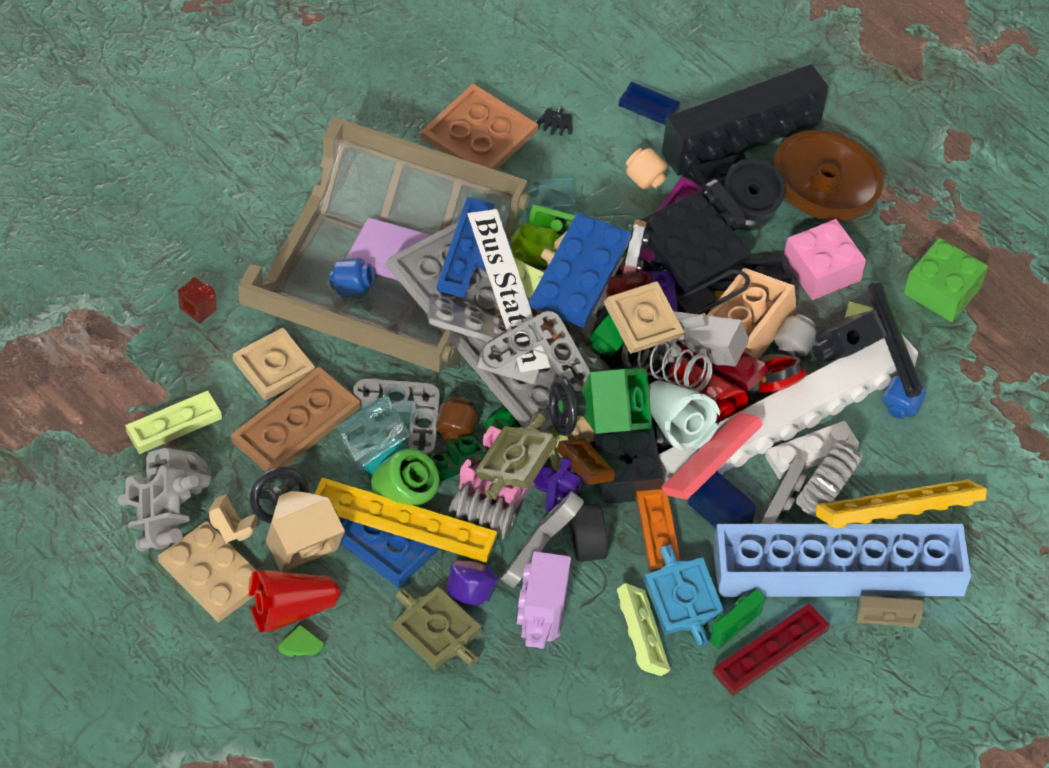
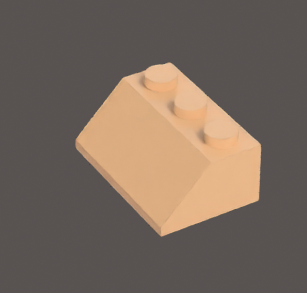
M743 268L742 271L750 279L748 288L737 296L712 308L707 316L742 320L749 338L743 352L759 359L773 342L784 320L792 316L797 310L795 286ZM739 274L720 299L741 289L745 285L744 277Z

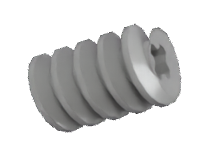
M465 485L461 492L458 491L454 496L448 516L452 518L456 516L458 520L467 521L474 525L479 524L481 527L497 531V537L502 532V540L506 541L512 532L516 519V513L514 512L515 504L511 502L504 509L503 498H499L495 504H491L492 499L487 496L484 500L480 499L481 491L479 489L470 496L469 485Z

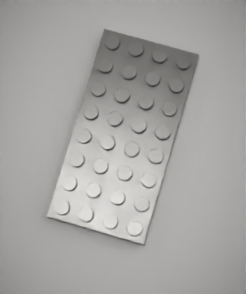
M458 222L389 257L385 264L427 315L430 297H446L451 299L454 304L463 307L467 305L476 306L483 313L493 316L501 314L500 310L496 307L497 301L487 271L481 268L474 271L465 298L436 291ZM574 326L567 329L572 339L577 341L585 339ZM438 327V328L443 332V334H444L445 330H447V329ZM447 330L451 332V343L522 427L529 425L535 413H540L545 416L546 422H544L539 431L546 433L554 428L549 411V391L553 380L558 374L550 360H548L549 368L539 369L534 385L477 368L476 363L484 340ZM601 359L602 371L611 370L604 360ZM562 366L564 371L568 368L572 371L573 377L570 379L572 384L584 378L582 373L576 374L572 366ZM561 385L563 394H566L563 386Z

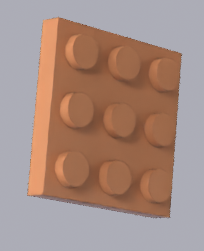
M472 84L421 131V139L443 153L498 170L538 131V124L480 87Z

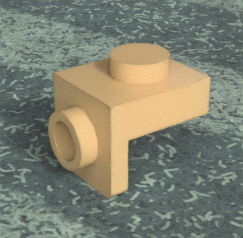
M226 494L215 498L208 511L211 524L220 531L226 543L234 539L238 541L247 539L254 533V529L259 521L255 514L240 519Z

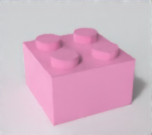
M837 219L787 238L784 252L789 269L812 300L861 281L866 262L862 253Z

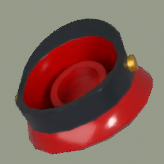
M772 354L759 358L758 360L766 363L768 373L760 380L758 392H776L802 381L806 377L807 371L802 367L800 359L783 354Z

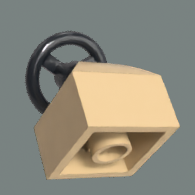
M279 466L266 471L256 480L250 494V505L252 511L260 520L271 524L266 543L281 572H287L338 550L345 530L329 498L308 493L307 481L298 470L287 466ZM289 476L281 486H276L273 489L263 488L274 477ZM298 484L299 492L292 491L291 489ZM259 499H269L272 506L275 508L274 515L266 513L261 508Z

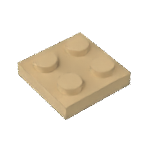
M657 281L609 296L604 301L630 354L680 338L684 333Z
M284 328L233 353V361L264 401L293 387L315 370V366Z

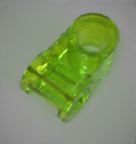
M522 223L509 240L512 244L511 252L513 258L521 262L548 267V262L541 258V254L546 248L555 253L554 242L559 237L555 229Z

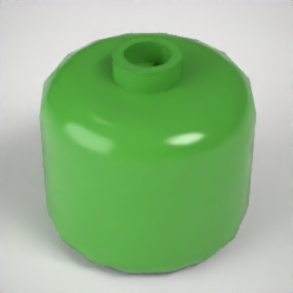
M407 448L396 452L381 462L374 470L371 480L372 492L374 494L387 497L396 503L420 507L430 501L438 491L440 483L438 469L434 461L422 451Z

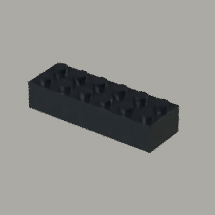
M810 64L666 117L662 154L676 175L679 176L687 172L691 173L693 165L741 154L760 145H767L779 138L789 137L795 132L806 128H813L822 121L829 86L815 67Z

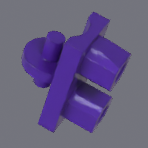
M566 458L562 459L558 472L551 467H542L533 481L535 488L539 491L547 492L545 510L549 512L571 491L579 497L581 495L577 492L581 487L582 478L571 472L572 461Z

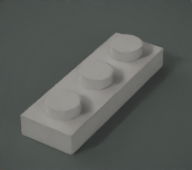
M794 458L760 524H784V521L781 519L784 514L789 515L796 501V498H793L795 492H801L808 476L803 474L806 462Z

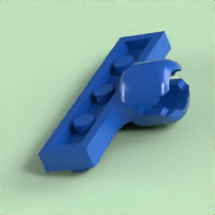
M470 197L466 198L437 283L436 291L465 298L474 271L478 268L486 270L467 213L494 210L495 204ZM507 239V241H508V243H509V246H510V249H511L512 244H511V242Z

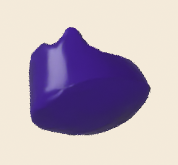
M456 560L451 564L447 591L450 596L462 603L481 605L486 600H490L493 590L499 581V575L483 562Z

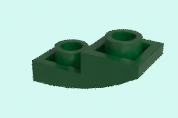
M476 435L447 441V451L436 452L428 456L434 461L438 469L439 479L443 481L460 474V468L467 459L471 460V467L483 460L488 451Z

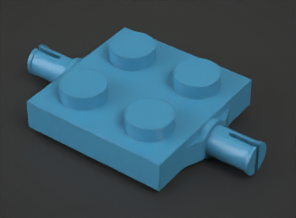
M672 545L664 546L659 551L662 554L665 566L658 571L645 574L643 578L664 635L681 630H691L696 646H704L709 643L703 626L707 622L714 621L720 614H725L703 557L691 561H677Z

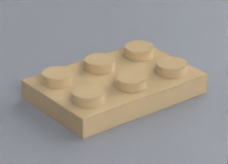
M207 521L183 537L181 542L173 544L158 555L159 563L218 623L254 597L249 596V579L252 572L257 570L230 543H226L224 538Z

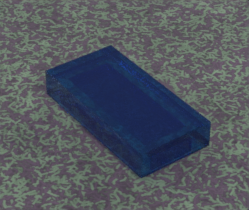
M630 82L620 97L618 106L665 125L666 117L677 113L680 108V102Z

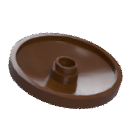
M804 131L788 137L778 147L772 165L783 177L786 186L785 199L802 212L824 220L832 221L837 219V221H847L867 214L877 204L883 189L882 171L869 151L854 140L829 131Z

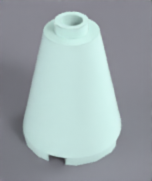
M661 380L654 381L648 385L651 415L672 446L680 451H686L685 449L688 448L695 450L710 441L718 427V424L715 423L717 414L720 416L719 408L714 400L705 394Z

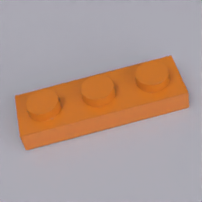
M663 489L637 491L636 503L649 573L665 566L664 559L659 551L660 548L672 545L677 561H680V555L668 495H665Z

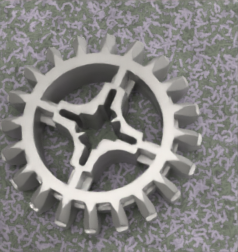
M843 440L836 441L796 498V504L808 515L811 514L818 518L816 517V505L834 501L860 463L862 453L856 450V447L850 443H846Z

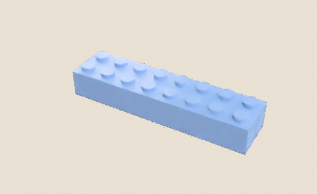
M717 524L713 542L718 597H742L743 595L748 597L756 589L765 597L964 596L971 578L963 524H847L844 528H833L828 526V524Z

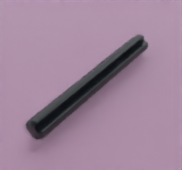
M880 282L870 283L867 294L873 309H876L886 331L887 337H885V341L905 394L909 398L918 397L921 395L922 386L884 287Z

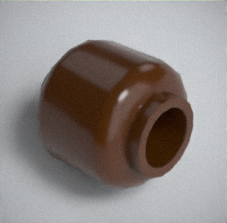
M452 397L449 401L441 404L436 428L438 433L443 435L444 441L447 442L474 434L478 413L472 407L473 403L469 400Z

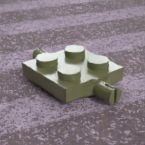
M535 413L531 422L526 427H503L475 471L480 480L492 482L485 491V495L488 498L496 500L502 488L509 485L529 489L558 443L553 434L539 431L544 422H546L545 416Z
M437 587L427 596L415 599L405 588H402L401 592L399 590L396 593L395 598L406 607L403 615L392 623V630L434 670L455 656L460 657L468 667H472L478 661L479 657L467 645L481 633L482 626L442 589Z

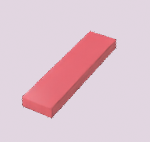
M737 413L661 486L665 495L687 500L761 428L763 424L760 417Z

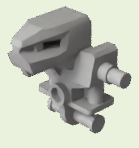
M162 448L149 452L146 457L147 477H127L126 493L118 497V503L121 506L131 505L137 507V521L128 523V528L145 531V537L141 536L136 539L135 544L139 551L145 552L150 548L164 549L170 543L176 544L181 542V530L173 527L189 522V516L181 515L180 505L191 497L190 494H200L202 488L208 487L211 481V476L207 473V463L196 453L171 448Z

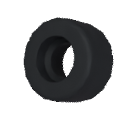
M600 504L582 505L570 520L575 558L578 562L606 559L608 556V541L602 506Z

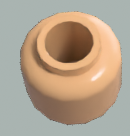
M639 148L625 163L628 166L626 174L643 190L651 186L657 189L667 178L664 174L667 169V163L651 148L645 150Z

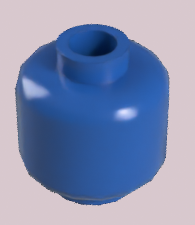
M362 258L339 260L334 264L333 271L329 273L330 286L332 289H336V292L341 297L365 295L370 290V287L374 285L373 268L371 264H367Z
M894 376L890 380L882 400L891 416L904 419L905 416L912 417L919 412L926 396V390L922 386L920 396L909 398L905 394L899 376Z

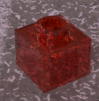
M193 277L178 289L179 308L199 324L216 311V293L209 284H203L196 277Z

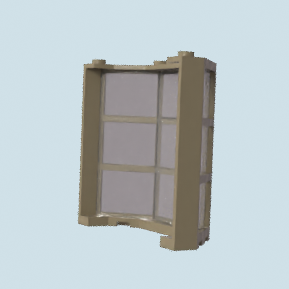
M334 117L323 136V157L320 167H323V172L319 184L314 185L310 199L266 277L262 279V267L254 264L249 265L238 285L239 304L441 372L460 363L463 356L451 343V332L445 330L443 334L437 326L429 324L426 312L398 280L374 274V285L370 287L367 294L345 298L339 296L336 289L331 288L329 273L333 271L334 264L337 261L346 259L368 218L433 235L459 221L467 197L495 204V209L498 211L506 238L513 244L522 211L527 208L530 200V194L527 193L528 181Z

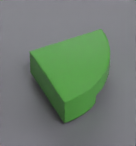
M301 625L278 645L279 652L290 657L308 654L312 656L324 649V643Z

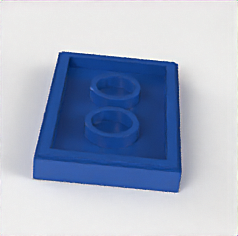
M344 518L340 519L345 530L340 544L398 589L440 550V548Z

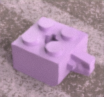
M533 551L532 562H525L523 586L520 591L517 624L522 625L521 637L525 638V645L528 647L544 649L547 641L551 642L560 636L571 561L569 556Z

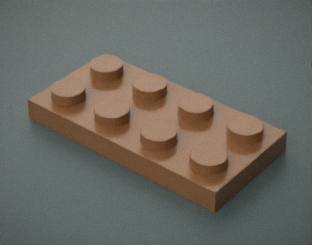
M317 367L232 433L231 442L265 472L275 467L288 466L361 408V401L322 368Z

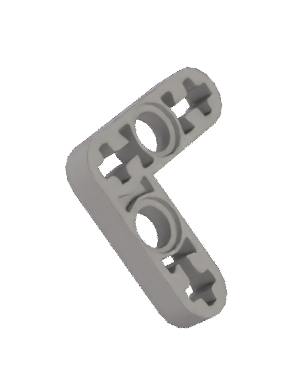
M551 311L543 312L490 341L481 350L482 362L487 367L496 369L541 345L558 376H565L569 380L573 377V373L570 368L564 371L562 366L576 360L577 364L572 366L576 374L582 373L584 378L581 379L582 386H579L578 383L572 384L575 393L581 392L590 374L589 368L561 318ZM542 318H545L547 321L552 320L554 326L551 327L554 336L561 333L563 338L557 339L549 345L547 340L553 337L548 330L542 331L540 327L544 323ZM519 331L525 332L529 336L530 340L526 348H519L514 344V335ZM506 338L509 349L513 353L515 352V355L511 356L509 350L499 356V363L496 359L490 360L488 357L492 352L490 347L493 346L495 350L502 348L506 345L502 340ZM560 343L567 345L570 350V356L565 361L557 359L554 353L556 345Z
M362 379L354 385L353 395L361 401V408L411 412L408 449L418 450L419 439L425 438V448L422 452L427 455L435 453L436 421L440 402V393L436 386L429 383L380 379ZM364 391H370L369 397L363 396ZM380 391L383 392V399L379 398ZM398 391L403 393L405 397L399 401H394L388 395ZM410 394H414L413 401H410ZM424 395L430 396L429 401H423ZM420 418H427L431 420L432 424L429 427L423 428L419 427L416 421Z
M571 491L540 521L500 579L513 589L523 578L525 562H532L533 551L541 552L550 538L575 516L583 505L584 500Z

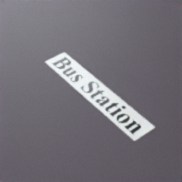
M494 209L467 213L506 331L508 332L534 317L498 211ZM517 332L514 335V344L519 348H526L529 344V336L525 332ZM541 345L534 348L536 350L544 351ZM534 350L516 358L520 373L550 367L547 356Z

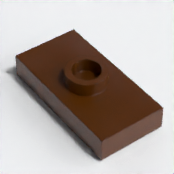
M585 438L559 441L557 451L563 458L572 461L571 467L587 485L612 482L614 480L616 472Z

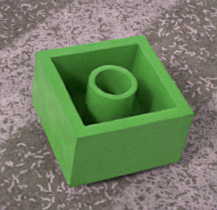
M939 238L910 271L904 294L953 323L982 288L988 265Z

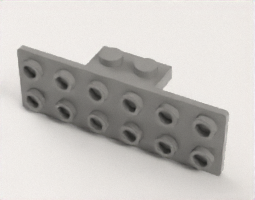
M446 297L429 298V324L484 340L482 348L490 341L507 333L501 314L493 316L483 313L480 308L472 305L463 307L454 304L451 299ZM506 338L502 340L506 344L502 348L495 350L493 346L490 347L492 351L488 355L490 360L496 359L499 363V356L510 350ZM572 339L590 372L602 371L600 353L593 348V343L586 339H580L579 341ZM561 343L556 345L554 353L557 359L567 360L570 356L568 346ZM533 349L534 351H537V352H539V353H542V354H545V355H546V353H545L544 351H540V350ZM481 351L476 363V367L533 385L539 372L538 369L520 373L516 359L500 368H489L482 362ZM576 360L572 361L568 366L576 365Z

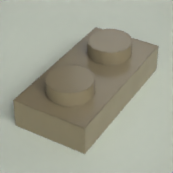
M877 595L860 596L856 610V623L918 627L923 614V600H913L909 597L895 599L882 598Z

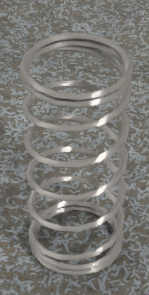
M665 342L662 344H665L668 350L662 360V367L654 372L652 363L657 356L659 345L654 347L650 356V363L644 367L648 368L650 366L652 373H647L648 376H654L658 380H666L668 383L678 384L680 387L696 392L703 390L708 384L712 374V363L708 356L704 354L694 356L690 349L682 352L678 345L669 347V344ZM624 343L621 353L624 366L628 369L642 368L641 366L646 361L650 348L645 349L641 360V351H639L638 364L632 366L628 359V349ZM677 348L680 355L676 360L674 372L666 377L664 367L669 360L670 350ZM685 352H689L692 359L686 366L684 378L678 381L676 371L680 367L682 355ZM699 358H703L704 369L702 375L693 385H689L688 377L694 362ZM706 364H708L707 375L704 379V382L698 388L692 389V387L699 383L702 377L704 376V373L706 371ZM662 370L663 377H659L656 374ZM674 375L676 382L670 381L668 378Z

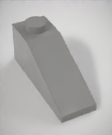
M673 311L677 319L698 315ZM707 316L708 325L684 330L686 337L683 340H679V342L696 354L708 356L711 363L716 365L736 367L749 341L742 320Z

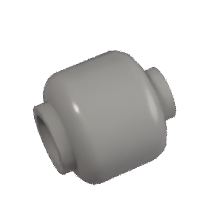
M800 314L787 317L774 337L775 343L779 347L778 352L797 358L806 357L816 341L817 331L815 323Z

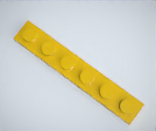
M323 477L315 492L316 495L329 498L337 516L485 563H487L497 539V531L413 505L396 503L387 497Z
M966 479L817 504L816 517L827 522L830 527L844 528L849 523H871L872 519H895L898 515L907 513L919 515L924 510H947L948 506L953 505L971 506L973 502L986 500L987 488Z

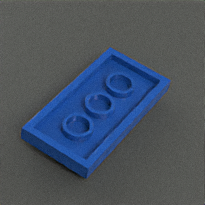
M577 212L529 300L530 307L541 312H554L562 320L585 328L631 240L632 232Z

